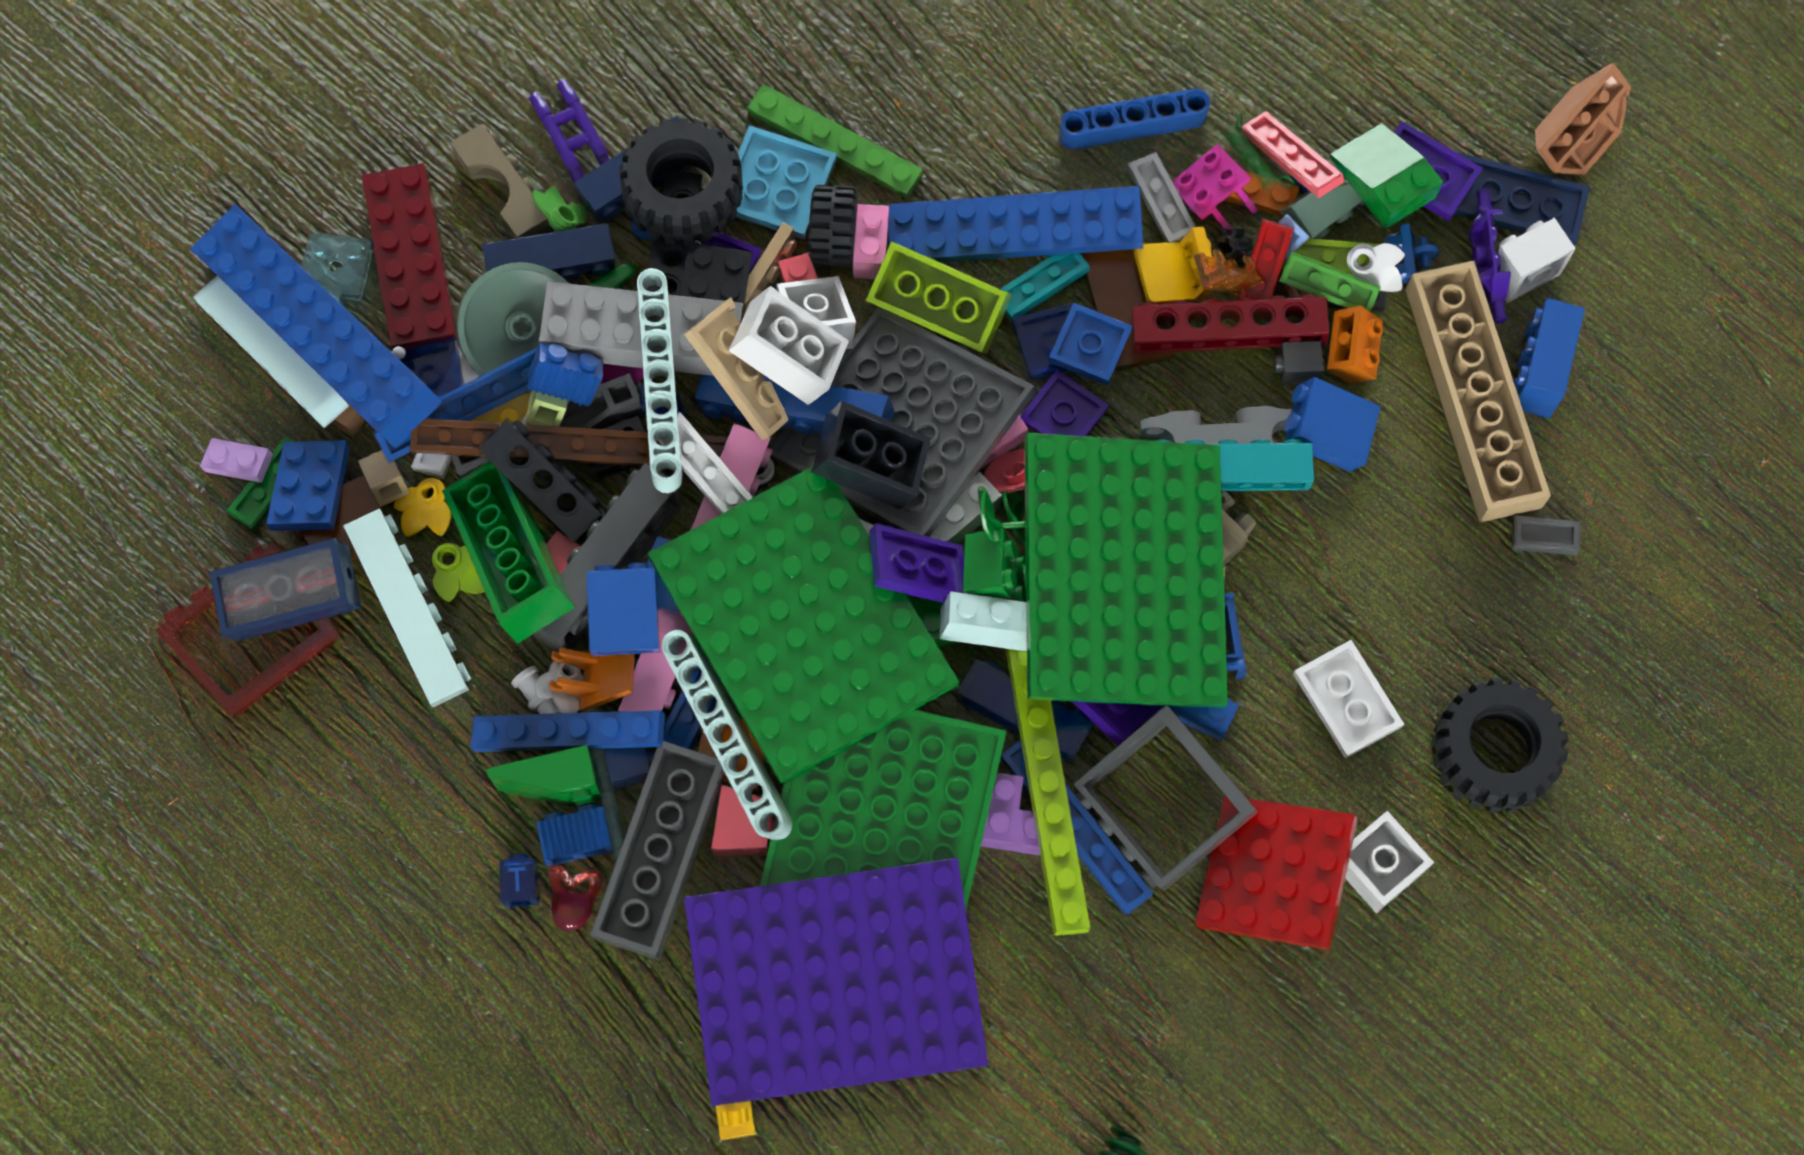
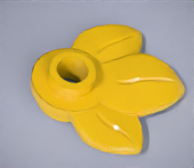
M427 478L420 482L417 487L408 488L410 494L395 500L393 507L403 512L401 528L406 537L417 534L426 526L439 536H443L447 531L452 513L442 492L446 486L439 479ZM433 488V495L427 498L428 491Z

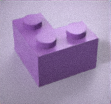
M997 773L981 847L1040 855L1033 812L1019 810L1024 777Z

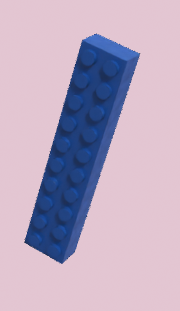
M236 204L190 248L395 449L411 434L415 427L419 426L442 403L409 368Z

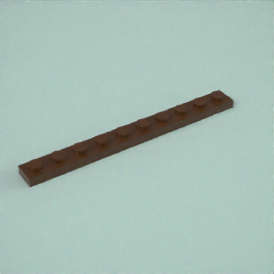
M425 419L411 431L410 452L486 457L479 450V444L501 423ZM525 425L531 432L528 438L537 446L543 443L554 454L555 457L552 461L643 466L646 463L650 465L648 432ZM700 435L720 458L728 437ZM516 446L510 451L512 459H527L529 456L528 450L523 446Z

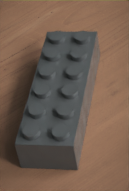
M644 463L640 470L635 469L626 481L627 487L620 496L615 495L606 508L607 514L600 522L596 521L587 532L588 539L581 548L576 547L567 559L568 565L560 576L575 608L533 634L536 640L559 653V648L575 650L589 631L586 571H594V566L614 565L615 570L628 569V564L640 563L655 543L657 536L661 535L682 507L679 489L670 493H663L657 490L652 482L650 465ZM658 473L659 476L667 478L662 473Z
M664 741L663 747H657L590 934L593 938L661 961L726 775L717 758Z

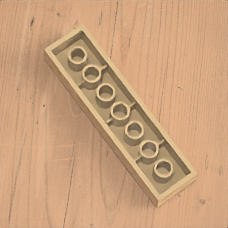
M1474 261L1412 274L1406 287V293L1479 523L1542 509L1551 494Z

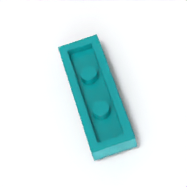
M1080 253L1050 256L1001 288V290L1013 294L1005 314L1013 322L1090 271L1089 264Z

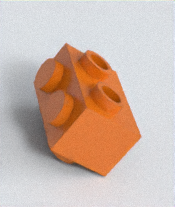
M1362 306L1334 311L1327 370L1349 384L1376 379L1380 360L1379 351L1383 333V320Z

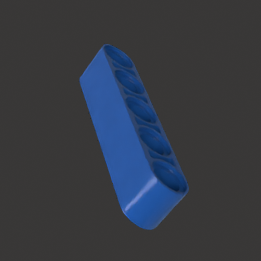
M1189 89L1066 112L1061 118L1059 141L1065 148L1081 149L1198 128L1206 122L1210 107V97L1201 89ZM1196 106L1201 110L1194 111L1191 110L1189 107ZM1159 112H1168L1170 116H1162ZM1137 117L1140 119V121L1133 122L1128 118ZM1106 122L1110 126L1102 127L1098 125V123ZM1075 127L1080 131L1070 132L1068 128Z

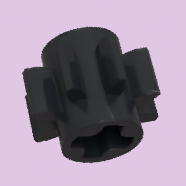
M1223 229V236L1214 241L1216 252L1214 256L1215 258L1224 259V267H1234V265L1245 266V259L1252 255L1253 238L1244 236L1245 229Z

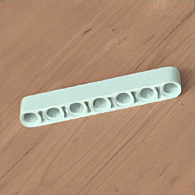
M650 268L641 272L637 280L650 469L654 487L663 493H670L677 490L682 483L669 297L665 274L658 269ZM652 285L660 287V289L655 292H649L645 290L647 287ZM654 315L662 317V320L659 322H650L647 319ZM657 345L665 348L659 353L650 351V348ZM657 376H664L667 378V381L657 384L652 382V379ZM661 406L670 409L668 413L663 415L654 413V410ZM663 437L672 440L666 446H660L656 443L658 439ZM666 468L672 469L675 472L671 477L667 478L658 475L662 469Z
M218 276L193 297L323 428L327 427L349 407L345 400Z
M681 630L668 632L662 640L663 653L754 830L765 838L773 840L786 838L792 830L791 816L717 674L694 636ZM685 639L687 643L686 649L682 654L678 655L676 651L677 645ZM700 668L702 676L697 683L693 684L691 676L696 669ZM715 697L717 706L714 711L708 713L706 709L707 702ZM730 726L732 736L727 742L723 743L721 734L726 727ZM745 755L748 761L747 766L742 772H738L736 767L737 761L741 756ZM761 785L763 795L759 801L754 802L752 791L756 786ZM776 814L779 823L777 828L770 832L767 828V822L772 815Z

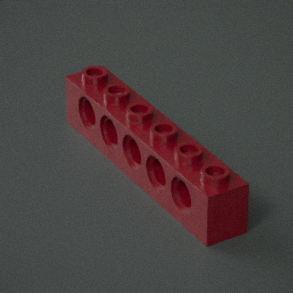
M1306 294L1299 298L1285 299L1283 296H1271L1266 300H1253L1249 297H1242L1235 301L1221 302L1219 299H1207L1202 303H1189L1188 301L1178 300L1165 305L1143 302L1138 306H1132L1133 354L1281 347L1282 342L1321 341V345H1326L1329 336L1326 297H1317L1314 294ZM1296 316L1301 322L1291 323L1286 317ZM1257 317H1263L1267 319L1269 323L1266 325H1259L1254 321V319ZM1232 319L1237 324L1229 327L1224 325L1222 320ZM1193 320H1199L1205 326L1195 328L1189 323ZM1160 322H1168L1173 327L1164 330L1159 328L1157 324Z

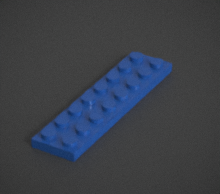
M1139 186L888 204L889 245L892 241L940 263L1143 249Z

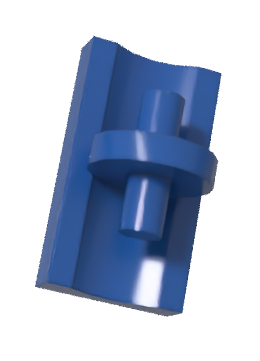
M1409 223L1400 225L1401 232L1384 237L1385 243L1397 246L1405 254L1404 261L1395 265L1401 275L1402 283H1408L1412 274L1419 273L1418 262H1421L1423 270L1431 268V260L1439 256L1438 247L1428 245L1427 237L1419 238V246L1416 247L1415 235L1411 233Z

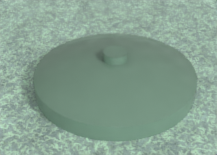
M517 262L493 268L472 283L459 305L456 333L462 355L478 376H482L539 347L547 281L568 283L564 278L544 266Z

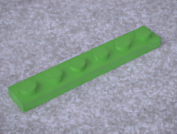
M764 84L747 107L749 115L802 143L836 153L838 163L905 199L909 197L923 175V169Z

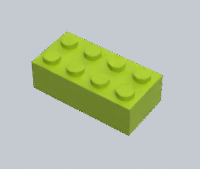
M891 241L866 301L977 351L988 353L1013 294Z

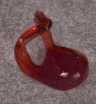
M551 865L548 878L554 891L551 905L553 921L559 929L564 931L579 929L590 919L596 897L602 887V876L598 871L591 870L582 871L575 876H571L567 869L559 865ZM560 879L567 887H576L588 880L589 890L584 893L571 892L561 884Z

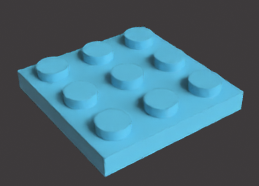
M749 125L738 151L742 169L743 199L741 206L737 208L736 217L777 231L784 222L794 228L795 237L805 240L809 231L812 191L816 185L828 184L837 161V154Z

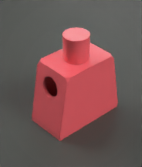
M721 786L711 847L713 855L768 854L771 839L762 837L754 830L734 789ZM752 794V799L754 802H757L761 799L760 796ZM774 815L767 822V828L770 832H773L776 818H774Z

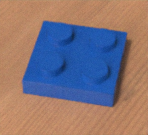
M1073 302L1048 362L1108 386L1133 326Z

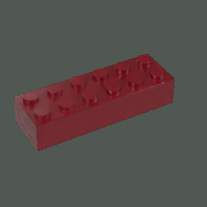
M419 163L363 174L362 181L392 349L394 350L398 346L405 349L406 354L404 358L399 360L458 349L456 318L431 180L425 164Z

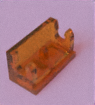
M1213 249L1214 257L1205 256L1202 252L1193 256L1203 289L1237 295L1263 282L1262 277L1257 274L1253 259L1249 256H1243L1246 269L1238 268L1236 261L1232 258L1225 260L1222 252L1217 249Z

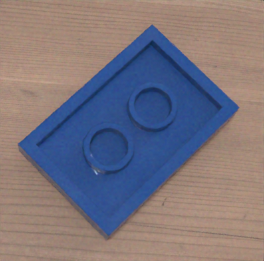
M346 440L283 443L266 522L270 531L334 530L350 446Z

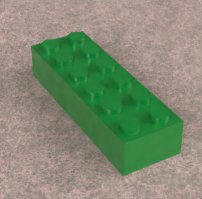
M488 461L442 490L497 621L517 644L575 608L522 491L491 461Z

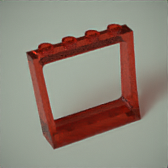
M274 542L265 550L261 546L255 548L245 556V559L248 562L282 552ZM207 586L199 589L191 596L193 603L183 610L180 606L172 609L163 617L166 623L156 629V632L233 719L341 639V636L328 618L319 619L317 621L320 627L314 634L234 694L225 695L175 636L179 628L215 602L213 589H209Z

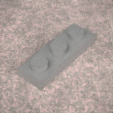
M1157 152L1128 163L1127 170L1135 185L1139 186L1140 195L1166 243L1180 242L1191 228L1196 226Z

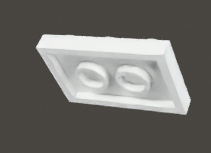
M1352 640L1296 669L1293 673L1345 759L1402 728L1404 725Z

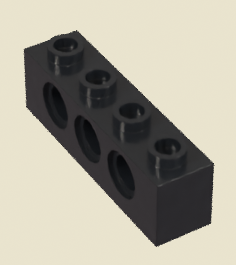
M507 417L479 444V450L564 534L575 542L602 515V511L598 507L601 501L589 489L583 492L575 484L578 478L566 466L560 469L552 461L555 457L554 454L543 443L537 446L530 440L528 436L531 432L521 421L516 419L512 422ZM516 446H523L528 450L529 456L525 461L516 462L510 457L511 449ZM542 469L549 471L553 476L551 482L547 485L537 484L533 478L537 471ZM563 493H570L576 498V502L570 508H563L557 503L558 497Z

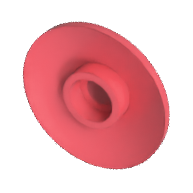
M1024 449L1014 450L998 457L986 469L984 477L999 493L1003 491L1011 493L1025 488Z

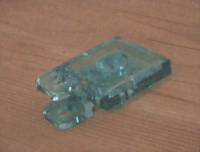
M310 232L301 267L346 309V299L357 301L362 299L374 248L372 239ZM334 261H339L340 264H343V267H337L335 272H332L330 266H328Z

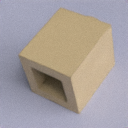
M382 451L375 452L358 461L380 507L410 494L395 460L389 463Z

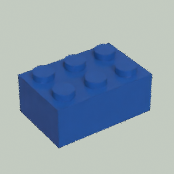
M1549 298L1545 300L1541 309L1535 308L1532 320L1527 322L1523 339H1526L1527 342L1525 349H1521L1516 367L1520 368L1518 378L1515 377L1513 380L1523 412L1550 419L1564 397L1585 308Z

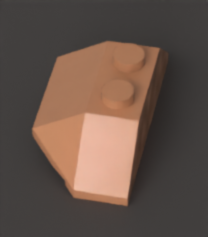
M1615 63L1609 64L1573 86L1535 129L1536 150L1553 173L1585 175L1621 133L1626 113V99L1630 94L1631 86Z

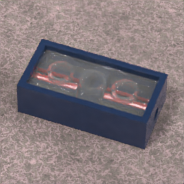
M336 538L209 572L221 636L235 641H241L362 608L349 544Z

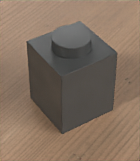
M1321 341L1282 342L1279 353L1274 354V372L1280 373V384H1301L1313 377L1321 379L1324 371Z

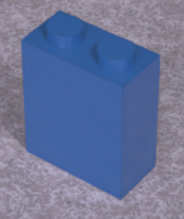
M1316 377L1299 384L1292 395V401L1294 402L1292 412L1284 425V430L1286 431L1284 441L1300 439L1303 443H1312L1314 457L1349 472L1366 465L1381 406Z
M648 563L628 564V569L615 570L614 565L594 566V571H586L591 655L610 656L660 653L655 568H648Z

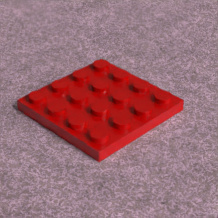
M1224 795L1217 830L1239 813V810L1226 795ZM1248 799L1258 813L1211 852L1195 925L1201 929L1330 951L1358 821L1357 816L1349 813Z

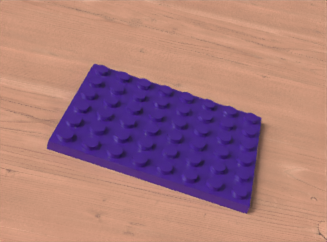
M958 858L684 897L712 1106L988 1066Z

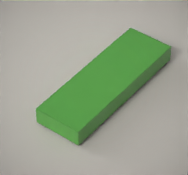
M1292 250L1279 279V282L1317 295V297H1326L1327 301L1342 307L1362 306L1370 312L1381 289V286Z

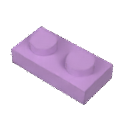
M211 438L200 467L208 473L262 483L273 453L268 448Z

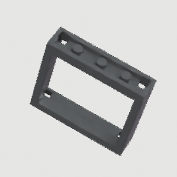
M1165 706L1074 783L1080 791L1076 794V797L1081 801L1082 805L1087 810L1092 807L1101 816L1097 820L1101 828L1108 836L1115 833L1122 842L1118 847L1131 863L1136 859L1144 868L1140 873L1144 880L1153 889L1158 885L1164 891L1258 813L1168 706ZM1167 726L1239 810V813L1164 875L1093 788Z

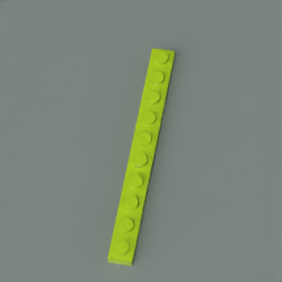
M1005 648L1054 936L1088 933L1090 923L1051 700L1027 699V651Z

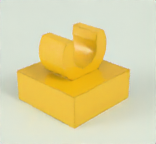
M751 1101L716 1106L721 1140L756 1135Z

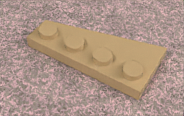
M730 297L688 330L684 336L763 441L773 435L789 419L771 381H766L761 372L729 351L740 326L733 311L736 306L732 297Z

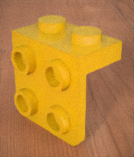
M1192 227L1180 242L1143 244V249H1134V256L1147 302L1166 304L1178 300L1188 302L1204 301L1220 284L1219 271L1214 265L1211 254V242L1206 236L1204 227Z

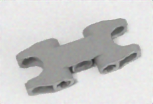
M1271 406L1246 407L1236 412L1237 423L1207 425L1201 424V415L1198 411H1171L1163 415L1141 420L1139 433L1140 436L1145 438H1160L1177 443H1185L1189 440H1203L1205 444H1218L1219 441L1226 439L1236 440L1238 444H1250L1251 441L1257 439H1266L1270 443H1274L1272 434L1284 430L1285 422L1292 409H1281Z

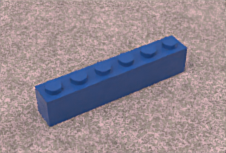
M702 375L695 396V400L702 412L711 418L719 419L723 416L733 418L743 424H749L715 376ZM764 375L766 381H771L789 419L782 427L794 429L798 433L810 435L812 432L821 434L826 415L841 401L892 421L895 410L887 395L830 386L827 392L807 405Z

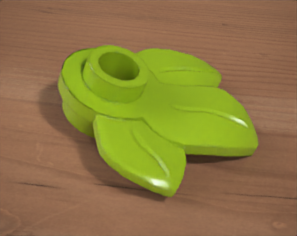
M445 543L436 548L432 555V563L436 569L433 585L438 595L444 601L450 603L456 597L459 590L472 595L485 592L466 546L459 547L453 543ZM447 556L455 557V561L450 565L444 564V559Z

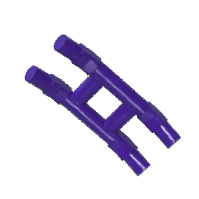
M562 79L557 83V88L569 108L552 115L545 100L542 99L538 92L532 93L529 96V101L554 143L573 183L583 178L584 175L572 151L589 144L600 166L609 161L610 157L576 92L567 80ZM576 119L582 133L565 140L558 126Z

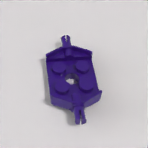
M1483 189L1477 192L1479 208L1476 213V219L1473 221L1467 236L1468 241L1472 244L1471 261L1475 263L1488 305L1492 306L1494 323H1503L1507 321L1505 303L1511 272H1500L1501 258L1499 254H1495L1494 244L1497 241V229L1493 220L1496 214H1502L1503 212L1501 209H1494L1492 207L1490 190Z

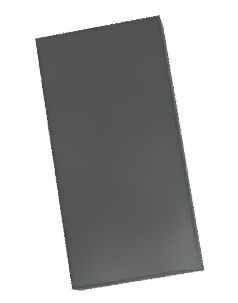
M1515 515L1512 520L1511 549L1577 556L1580 552V521Z

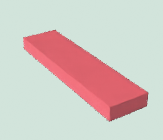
M1265 111L1241 127L1242 133L1249 141L1316 197L1321 198L1344 183V177L1340 171L1268 112Z

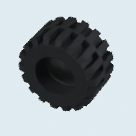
M816 185L813 189L809 218V257L813 265L851 267L854 256L858 194L855 187Z

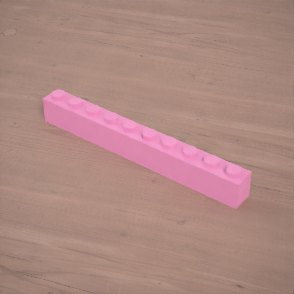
M734 423L720 459L750 495L754 497L761 479L755 477L759 466L766 468L773 451L767 448L770 438L762 441L755 431ZM704 496L691 530L721 515L706 496ZM661 609L658 610L660 653L640 655L634 670L633 693L623 697L618 712L662 711L663 707L670 709L676 694V690L671 689L675 674L663 653L662 640L672 630H681L694 636L683 617ZM685 639L677 645L676 651L678 655L682 654L686 649L687 643Z

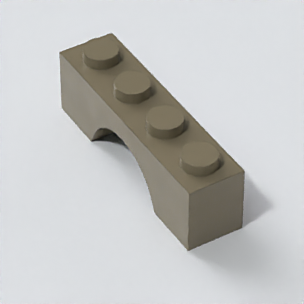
M480 124L450 142L455 158L471 180L480 178L493 179L508 188L509 199L500 214L505 228L513 239L547 234L553 231L547 216L533 201L532 192L534 187L527 177L522 180L517 171L520 169L516 161L510 154L505 156L501 151L503 145L494 131L489 133L484 125Z

